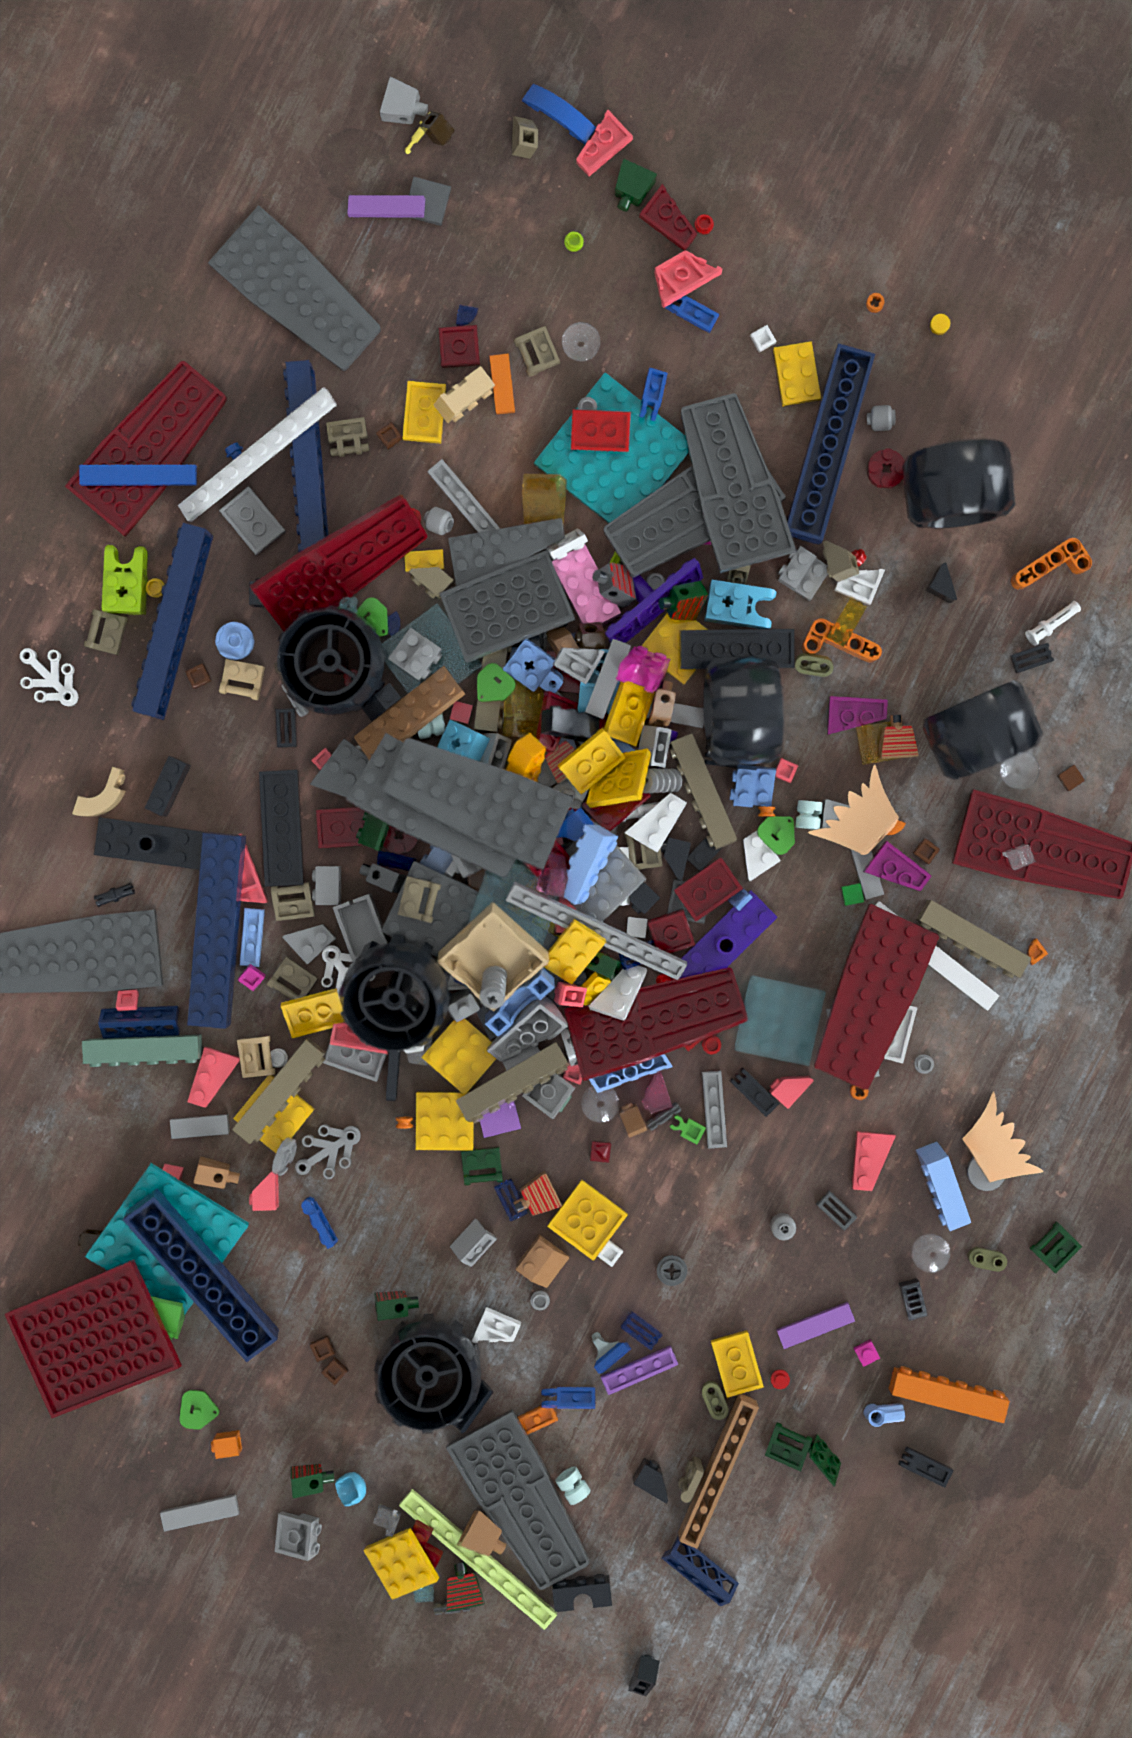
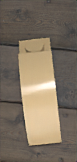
M112 767L103 792L93 798L78 796L72 814L93 817L103 815L115 808L126 792L119 789V786L125 780V770Z

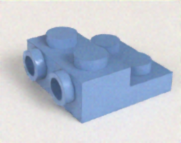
M737 764V770H733L732 782H735L734 789L730 790V800H733V806L753 807V805L771 807L776 768Z

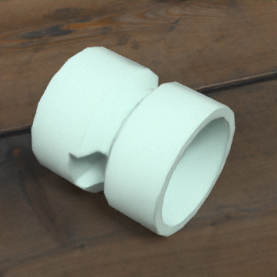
M443 714L438 715L418 731L420 740L430 738L432 734L436 736L443 735L446 729Z
M798 800L797 811L800 815L796 817L795 827L820 829L821 818H819V815L822 814L823 803Z
M575 1466L566 1469L556 1478L557 1485L561 1491H565L564 1496L570 1505L579 1503L591 1491L586 1481L581 1480L582 1475Z

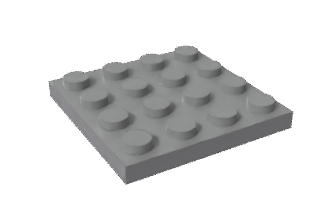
M578 840L566 850L570 857L579 849L576 846ZM617 845L607 856L606 859L608 861L605 867L600 869L597 875V882L588 891L589 897L582 904L571 903L577 911L601 922L646 880L644 875ZM550 866L542 876L557 891L562 877Z

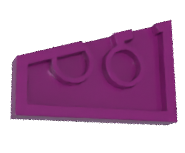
M830 696L827 735L887 719L888 700Z
M888 841L883 843L863 870L864 873L917 891H921L932 877Z

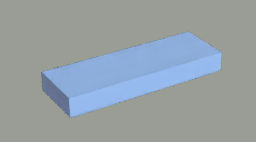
M244 909L240 965L242 966L252 964L254 967H260L265 913L263 909Z

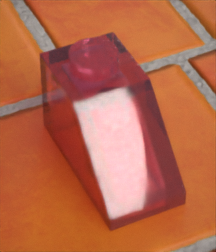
M550 853L543 870H541L537 890L547 895L564 897L568 881L564 855Z
M661 1070L653 1074L644 1091L645 1098L642 1099L645 1110L649 1109L650 1114L672 1107Z

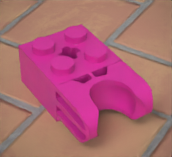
M642 646L634 647L620 663L615 679L624 683L627 681L643 686L644 690L653 693L664 681L671 659L666 658V655L662 653L649 652L647 648Z

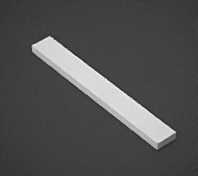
M880 901L875 904V906L895 914ZM935 946L928 965L988 1011L999 995Z

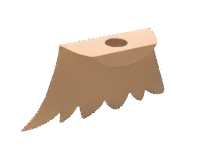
M875 764L871 772L870 788L862 783L863 797L849 791L848 802L850 808L844 806L833 807L839 821L826 820L825 822L831 828L812 830L808 832L809 834L830 840L862 855H866L894 828L899 816L893 809L883 789Z
M993 1091L983 1114L972 1129L962 1138L989 1183L1001 1179L1043 1172L1042 1169L1025 1163L1031 1156L1018 1154L1024 1147L1025 1141L1022 1139H1011L1014 1123L1001 1126L1004 1113L1001 1112L996 1116L997 1104Z

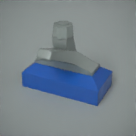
M598 1332L594 1333L592 1341L598 1350L594 1368L599 1374L604 1373L632 1348L628 1343H620L619 1341L613 1343L606 1342Z

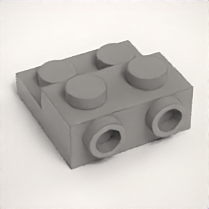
M800 546L798 550L796 549L795 553L790 554L788 557L791 559L788 566L784 564L780 569L778 581L803 598L811 601L828 575L826 569L828 565Z
M410 628L388 659L421 682L422 679H427L431 673V666L433 663L437 664L443 655L441 654V648Z
M557 1073L550 1076L551 1079L544 1084L538 1083L533 1086L534 1089L522 1095V1097L552 1119L555 1118L576 1088L560 1074L557 1075Z
M283 1511L278 1514L275 1552L305 1561L315 1557L320 1549V1544L317 1543V1536L320 1535L322 1525L319 1524V1518L307 1514L298 1516Z

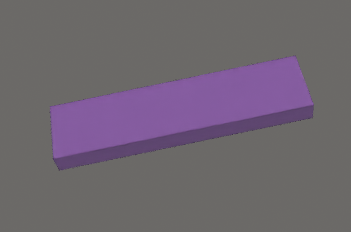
M349 195V217H424V196Z
M845 1302L776 1330L783 1348L786 1349L855 1322L848 1302Z
M668 1346L603 1374L601 1379L608 1395L677 1366L678 1362L671 1346Z

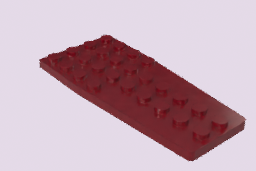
M181 361L98 445L83 465H182L226 403L227 397L188 363ZM79 469L65 485L68 490L125 537L167 487L81 486Z
M398 495L299 552L251 584L250 587L285 632L289 625L298 618V614L304 610L311 611L322 607H329V605L339 607L426 540L427 534L403 495Z
M973 789L971 790L952 864L1007 879L1121 899L1124 896L1132 867V842L1035 806Z
M868 904L843 968L814 1061L816 1069L862 1090L869 1089L920 987L939 939L938 934L873 904Z
M730 967L640 987L625 1021L590 1010L589 1005H583V1007L573 1006L564 1009L583 1081L643 1063L745 1023L748 1020L733 969Z

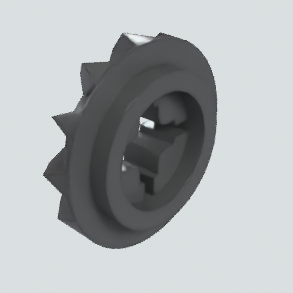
M674 1255L664 1256L658 1262L657 1276L665 1285L676 1286L686 1278L687 1266L681 1257ZM671 1263L677 1269V1271H674L672 1278L669 1271H666L670 1268Z

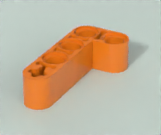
M1070 538L1015 573L1011 578V584L1017 590L1024 589L1064 562L1072 573L1081 574L1091 568L1092 559L1078 539ZM1067 544L1073 546V552L1067 550ZM1051 554L1057 557V563L1051 560ZM1078 560L1084 563L1083 569L1078 566ZM1035 565L1041 567V573L1035 571ZM1028 574L1029 578L1025 579L1023 582L1019 581L1021 577Z
M822 618L815 620L811 624L801 646L803 653L815 654L820 650L823 642L869 663L879 659L882 654V649L878 644ZM816 624L823 625V633H818L815 630ZM833 632L840 633V641L833 639ZM851 640L858 642V649L851 648ZM808 641L815 643V650L812 651L807 648ZM871 649L874 650L873 653L875 654L872 657L869 656L870 652H868Z

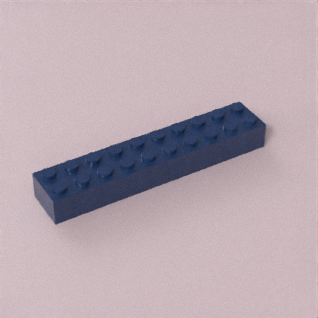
M839 343L834 350L787 517L792 538L820 545L824 539L875 358L874 353Z
M309 360L286 362V369H283L284 380L287 381L288 388H285V397L289 401V407L286 408L287 416L317 393L315 371ZM319 420L292 441L293 446H290V456L294 460V466H291L292 477L296 480V485H293L294 497H297L298 502L295 505V514L299 518L296 530L297 535L301 538V543H298V552L329 536Z
M183 523L182 527L178 529V543L172 550V565H169L167 569V584H164L162 588L163 599L157 606V621H154L152 625V640H149L147 644L148 655L142 662V677H139L137 681V696L133 697L131 704L133 712L161 720L165 719L214 537L205 528Z
M214 832L203 833L187 1025L226 1029L231 1025L246 845L245 835Z
M158 1188L126 1211L123 1218L125 1224L246 1362L278 1339V1327Z

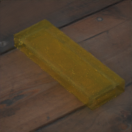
M850 598L827 638L844 647L867 606Z

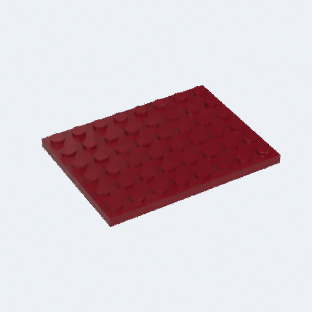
M134 1259L4 1314L51 1418L174 1371L182 1366Z

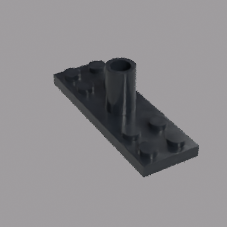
M99 817L94 855L200 870L203 833L206 832ZM150 839L152 840L151 848L148 845Z

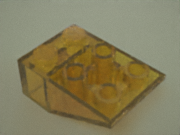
M561 474L523 475L522 501L524 525L562 518L564 522L567 479Z
M515 680V690L504 702L503 736L523 738L531 733L536 738L544 697L543 689L538 686L533 692L518 680Z

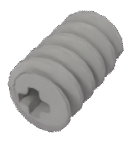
M648 768L643 793L678 792L682 786V776L677 769Z
M491 966L483 973L480 1001L488 1008L497 1009L504 1004L507 972L504 968Z

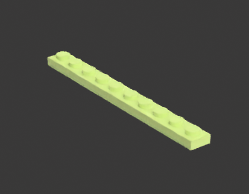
M411 1489L400 1502L399 1506L415 1520H419L434 1528L432 1534L544 1630L557 1616V1612L491 1555L483 1556L456 1545L463 1531L416 1491Z

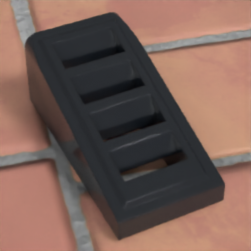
M915 1278L898 1283L908 1320L911 1321L928 1316L919 1280ZM914 1288L916 1289V1291H913V1292H910V1293H907V1292H906L907 1290H910V1289H914ZM915 1295L918 1296V1298L908 1300V1297ZM916 1302L920 1303L919 1305L910 1307L909 1305ZM921 1308L922 1312L919 1313H911V1311Z

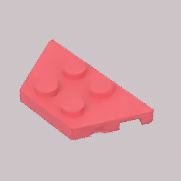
M686 250L655 267L654 274L662 307L665 308L721 275L723 269L719 266L714 268L706 264L707 260L696 257Z
M245 845L241 901L268 903L269 901L247 845Z

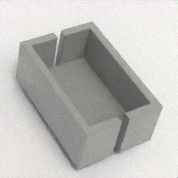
M372 894L354 899L353 903L348 901L332 907L352 962L355 961L361 954L364 946L370 941H375L380 945L390 943L387 934L381 932L383 923Z

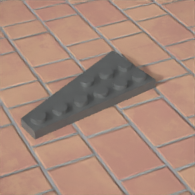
M562 518L448 538L456 586L531 557L565 539Z
M343 739L310 785L347 797L369 762V759L364 752L347 739Z

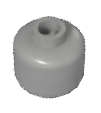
M890 405L873 406L871 413H867V425H871L873 431H889L892 425H895V410H892Z
M433 507L424 516L427 530L439 535L450 532L454 524L451 513L438 507Z
M780 1213L772 1218L770 1229L777 1239L789 1240L796 1233V1223L788 1214Z

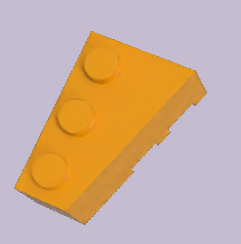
M531 733L527 734L515 743L507 759L509 765L506 770L538 782L546 747Z

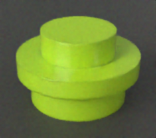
M578 232L568 233L564 240L565 247L572 252L579 251L584 244L582 235Z

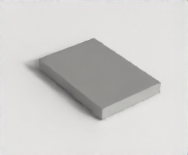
M249 486L219 510L256 556L286 532Z
M329 1043L324 1057L326 1059L323 1063L377 1082L387 1054L335 1046Z

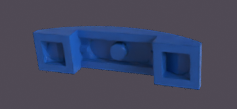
M533 84L522 99V102L535 111H542L568 129L569 134L584 145L596 129L573 106L538 85Z

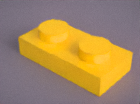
M443 549L411 551L405 555L406 572L414 568L439 567L441 570H444Z
M594 972L581 985V987L587 988L583 1005H589L611 983V980Z

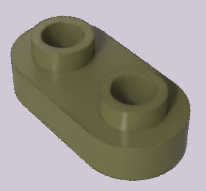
M801 653L795 659L797 671L803 674L826 677L834 669L833 661L827 656ZM802 660L808 661L806 664L801 663ZM822 663L827 664L825 667L820 666Z
M974 1247L968 1252V1260L974 1267L1000 1272L1007 1266V1258L999 1251ZM981 1255L982 1259L980 1261H976V1257ZM997 1259L1001 1260L999 1265H995Z
M707 1381L702 1386V1396L710 1415L716 1420H722L728 1415V1405L718 1383ZM714 1388V1392L709 1393L708 1389ZM717 1405L722 1407L720 1410H715Z

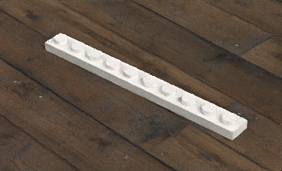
M324 387L181 502L178 506L186 520L189 522L195 520L334 408L336 403L328 390Z

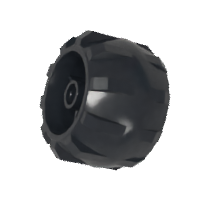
M971 439L946 442L913 452L907 456L903 464V488L906 497L907 518L918 528L944 529L994 521L1000 516H1006L1015 507L1014 468L1011 461V453L1004 441Z
M329 605V607H322L311 611L304 610L299 613L298 618L289 625L285 632L281 631L277 639L280 642L277 650V662L274 663L275 673L279 674L287 695L307 710L318 714L335 716L350 711L357 712L365 708L364 703L371 698L377 689L381 690L385 684L381 679L384 671V661L388 660V653L382 647L379 636L375 632L376 629L355 612L337 606ZM339 632L350 636L357 645L360 654V667L357 674L348 669V658L343 653L338 652ZM328 634V649L320 652L317 665L306 670V658L310 647L319 637ZM334 657L335 663L330 666V660ZM324 671L334 675L346 673L354 678L348 686L333 692L320 690L310 679Z
M768 656L714 658L706 667L703 687L704 728L710 758L718 765H751L773 762L781 754L784 731L783 691L777 663Z
M1012 680L924 719L923 731L943 776L952 780L980 772L1028 751L1039 744L1043 735L1034 712L1033 703L1027 696L1022 684L1016 680Z
M393 934L390 943L380 945L375 941H370L364 946L361 954L349 966L339 990L342 1005L341 1017L344 1023L359 1038V1041L367 1046L370 1045L377 1049L386 1050L389 1053H399L402 1050L415 1046L422 1047L429 1042L431 1035L442 1025L452 997L448 988L451 974L431 956L432 945L424 942L421 947H417L413 944L405 943L403 934ZM388 970L397 971L392 974L387 986L371 987L370 978L377 973ZM412 977L419 983L424 992L425 1004L423 1005L410 993L413 985Z
M434 1313L424 1314L421 1321L405 1324L402 1321L394 1328L393 1334L383 1344L374 1367L376 1387L374 1395L377 1403L382 1404L385 1411L393 1418L392 1422L397 1426L401 1427L403 1425L410 1429L422 1431L423 1434H433L434 1430L442 1429L449 1425L455 1426L462 1421L463 1415L472 1406L473 1402L476 1401L481 1385L480 1349L477 1343L472 1344L462 1333L463 1325L455 1320L449 1325L444 1322L435 1321ZM421 1346L437 1347L449 1354L453 1360L441 1362L440 1357L434 1353H427L421 1356L415 1348ZM404 1356L417 1369L415 1379L417 1384L422 1387L420 1394L410 1389L401 1378L399 1363ZM458 1372V1380L449 1391L435 1396L424 1395L425 1389L432 1388L437 1384L439 1376Z

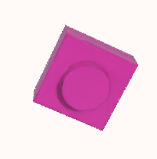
M249 964L238 977V981L254 991L265 978V974L252 964Z
M871 1339L854 1347L863 1367L880 1359Z

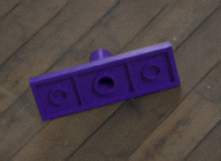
M695 558L685 562L678 572L671 574L666 579V582L655 591L641 575L633 577L636 600L640 604L631 611L625 612L622 619L607 628L605 635L610 645L613 639L627 643L666 609L659 608V599L668 597L673 586L701 581L703 574L699 562Z
M750 890L748 893L753 898L740 911L733 906L681 958L687 961V966L680 978L727 968L778 917ZM722 940H729V947L726 950L720 949V942Z

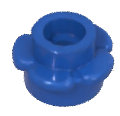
M238 442L228 446L225 449L226 457H231L233 460L242 454L243 447H240Z

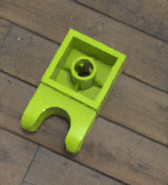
M113 545L105 547L102 611L110 614L146 615L148 552L145 547L139 546L135 548L133 558L127 564L120 563L118 550ZM125 590L128 591L127 594H124V596H122V593Z

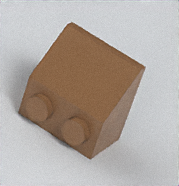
M539 1234L516 1264V1271L531 1282L547 1288L570 1257Z

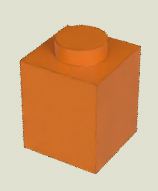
M240 1430L216 1434L213 1441H211V1450L213 1453L215 1452L216 1459L239 1456L242 1450Z

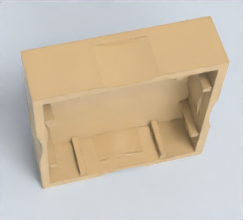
M492 902L438 952L437 963L455 979L464 983L478 999H480L484 971L491 966L504 968L507 972L505 1002L521 984L531 979L549 962V952Z

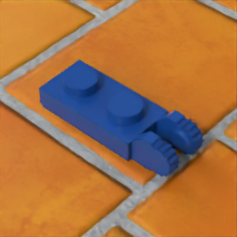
M687 296L676 300L682 303L680 307L672 303L665 307L670 312L675 313L677 316L709 334L719 317V314Z
M649 367L642 394L639 417H644L648 405L653 407L650 420L655 421L658 409L661 406L668 373Z
M307 1197L301 1204L303 1212L310 1216V1223L313 1228L317 1229L321 1243L329 1249L338 1242V1239L317 1201L313 1197Z
M557 1387V1389L542 1390L543 1396L557 1395V1401H543V1408L595 1409L594 1387Z

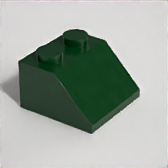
M365 811L362 818L365 823L363 828H359L356 838L359 839V844L381 851L390 825Z

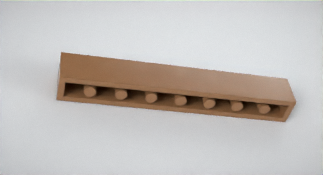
M743 1394L737 1396L678 1531L680 1542L696 1549L698 1548L759 1409L757 1400Z

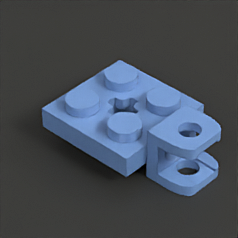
M528 639L522 641L502 669L533 692L540 686L545 691L556 693L563 684V675L553 668L554 665H552L555 658ZM533 661L534 668L527 669L525 662Z

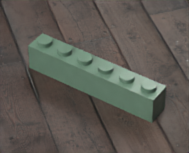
M202 1034L86 1039L82 1041L83 1064H89V1067H99L101 1063H109V1066H120V1062H128V1065H139L140 1062L147 1061V1065L159 1064V1061H166V1064L178 1063V1060H185V1063H196L197 1059L202 1057Z

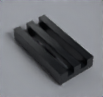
M1049 643L1010 656L1016 674L1054 661V658L1051 656L1052 652L1049 650ZM1044 648L1045 652L1019 661L1016 660L1017 657ZM1043 656L1047 657L1046 660L1019 669L1018 665Z
M275 709L277 748L297 747L296 709ZM281 713H284L285 743H282ZM288 713H291L292 743L289 742Z

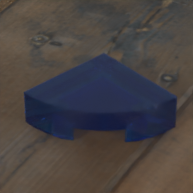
M459 305L456 326H464L471 323L478 314V308Z
M397 611L388 616V632L392 638L398 634L401 626L400 616Z

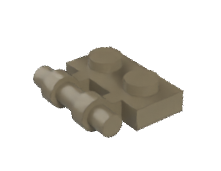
M364 417L326 423L329 443H337V448L330 449L331 456L345 457L346 454L356 453V455H359L362 452L370 451L368 443L361 444L360 439L368 438ZM354 440L353 446L344 447L343 442Z

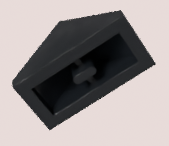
M943 563L937 568L926 591L948 603H952L957 600L947 563Z

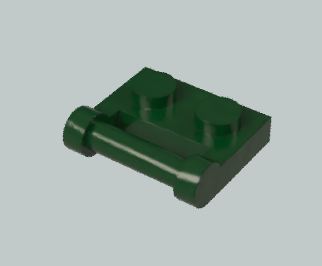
M500 1147L461 1151L465 1186L471 1185V1183L487 1181L503 1182ZM496 1168V1173L470 1176L469 1170Z
M1057 1221L1036 1245L1033 1244L1029 1248L1055 1274L1082 1248ZM1058 1233H1061L1063 1236L1043 1254L1041 1250Z
M777 1422L765 1456L801 1472L813 1438L798 1434ZM778 1435H784L804 1444L803 1449L778 1439Z

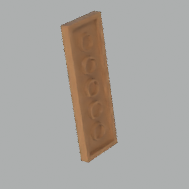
M443 666L355 735L354 739L370 760L386 733L404 743L406 739L421 730L464 696L465 693L447 668Z

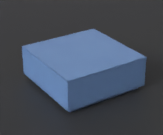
M742 889L729 898L728 901L740 911L753 897L745 889Z

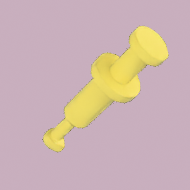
M421 127L411 137L412 141L405 148L406 154H410V148L414 143H418L425 132Z

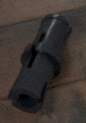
M131 882L118 888L112 887L107 892L95 895L94 900H97L95 903L100 907L113 901L118 902L121 898L135 894V890H132L134 887Z

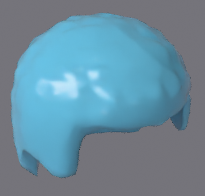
M349 1472L335 1482L338 1496L343 1505L351 1506L357 1504L365 1497L366 1484L359 1474Z

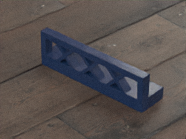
M178 1006L137 1007V1010L117 1011L116 1008L101 1009L98 1021L103 1039L179 1036L180 1034L177 1022L179 1015ZM173 1025V1029H166L163 1026ZM145 1026H151V1027H153V1028H155V1029H153V1030H148V1029H146V1028H144V1027H145ZM126 1027H132V1028H134L135 1030H134V1031H129V1030H127V1029H125V1028H126ZM106 1028H113L116 1031L107 1032Z
M677 1536L672 1548L665 1551L662 1556L665 1562L720 1607L730 1603L739 1583L698 1549L680 1542L679 1536ZM680 1543L685 1546L687 1555H682L677 1551ZM693 1556H697L700 1559L702 1567L697 1568L694 1565ZM711 1568L715 1571L716 1579L712 1580L708 1576L707 1569ZM726 1580L732 1585L729 1592L723 1589L722 1581Z

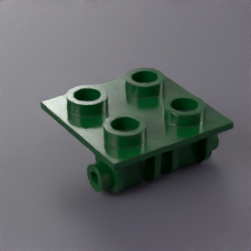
M817 1434L814 1442L810 1445L809 1457L829 1482L835 1486L841 1467L840 1459L832 1453L827 1443Z

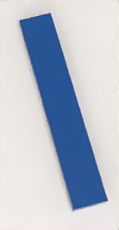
M79 465V481L81 486L197 485V466Z

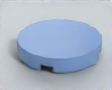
M229 622L220 627L215 639L220 654L229 660L235 661L247 657L253 650L255 642L251 630L239 622Z

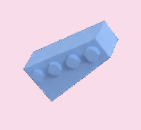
M600 825L584 826L582 831L585 832V835L582 839L578 840L576 846L579 849L571 856L569 861L571 868L564 872L556 893L573 904H582L589 897L588 891L597 882V875L600 869H603L608 861L606 859L607 856L617 845L616 840L618 836Z
M663 1054L643 1063L589 1080L597 1093L619 1086L622 1083L634 1081L639 1077L651 1075L659 1070L668 1069L673 1066L666 1055Z
M938 1142L916 1149L921 1169L928 1180L927 1186L934 1196L932 1198L936 1209L940 1211L938 1217L943 1226L946 1225L949 1231L970 1224L971 1220L948 1155Z

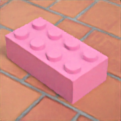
M586 545L579 550L569 552L562 559L552 561L562 588L581 624L601 622L602 625H605L621 616L617 604L601 596L598 582L592 578L594 571L598 570Z

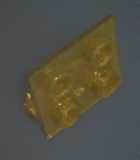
M890 721L856 727L862 765L900 759H878L881 729L883 727H891Z

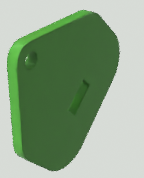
M376 598L366 599L355 613L364 618L370 612V616L366 617L365 620L376 629L375 632L378 636L387 635V608Z
M495 663L486 665L477 676V698L480 702L503 701L507 699L516 687L515 680ZM496 677L502 681L500 684L494 680Z
M767 817L759 825L757 835L775 854L783 855L795 843L794 820L792 817ZM772 834L778 838L777 841L771 836Z
M188 1390L184 1393L180 1410V1423L183 1427L199 1430L219 1415L220 1410L205 1391ZM191 1405L194 1406L193 1413H190Z

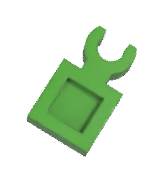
M675 1115L674 1118L679 1120V1124L677 1126L670 1124L671 1129L682 1130L680 1133L681 1137L698 1144L706 1127L688 1118L687 1122H684L681 1116Z

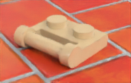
M226 659L219 692L222 694L232 693L248 696L253 700H258L265 667ZM229 680L254 684V688L252 690L229 685Z
M270 1035L237 1040L243 1078L276 1074L275 1068L272 1066L269 1046L271 1041ZM258 1043L262 1044L265 1069H262Z

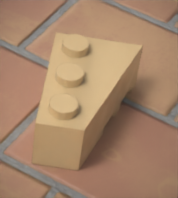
M480 366L466 376L459 384H455L446 394L440 395L434 403V407L447 423H450L452 420L457 422L464 416L462 412L466 409L471 411L478 405L477 401L480 398L485 400L493 393L491 390L495 384Z

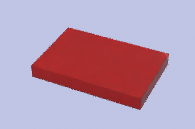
M572 409L571 450L629 452L631 412Z

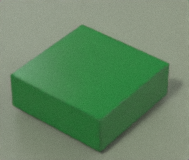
M861 883L841 887L844 906L864 902Z

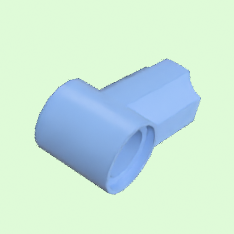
M902 1403L886 1405L869 1404L864 1409V1416L872 1426L879 1427L884 1423L904 1421L905 1412ZM874 1412H878L877 1417L871 1418Z

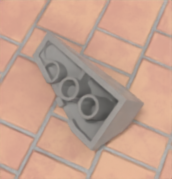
M544 996L541 1000L536 999L529 1003L517 1015L513 1024L499 1037H496L487 1048V1052L499 1061H504L521 1053L525 1048L535 1047L543 1040L555 1038L568 1027V1023L554 1002L547 996Z

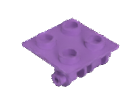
M514 1101L509 1104L505 1102L500 1105L498 1111L491 1114L488 1112L480 1120L484 1138L521 1129Z

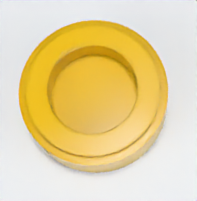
M945 314L935 315L930 322V329L936 335L945 334L950 327V319Z

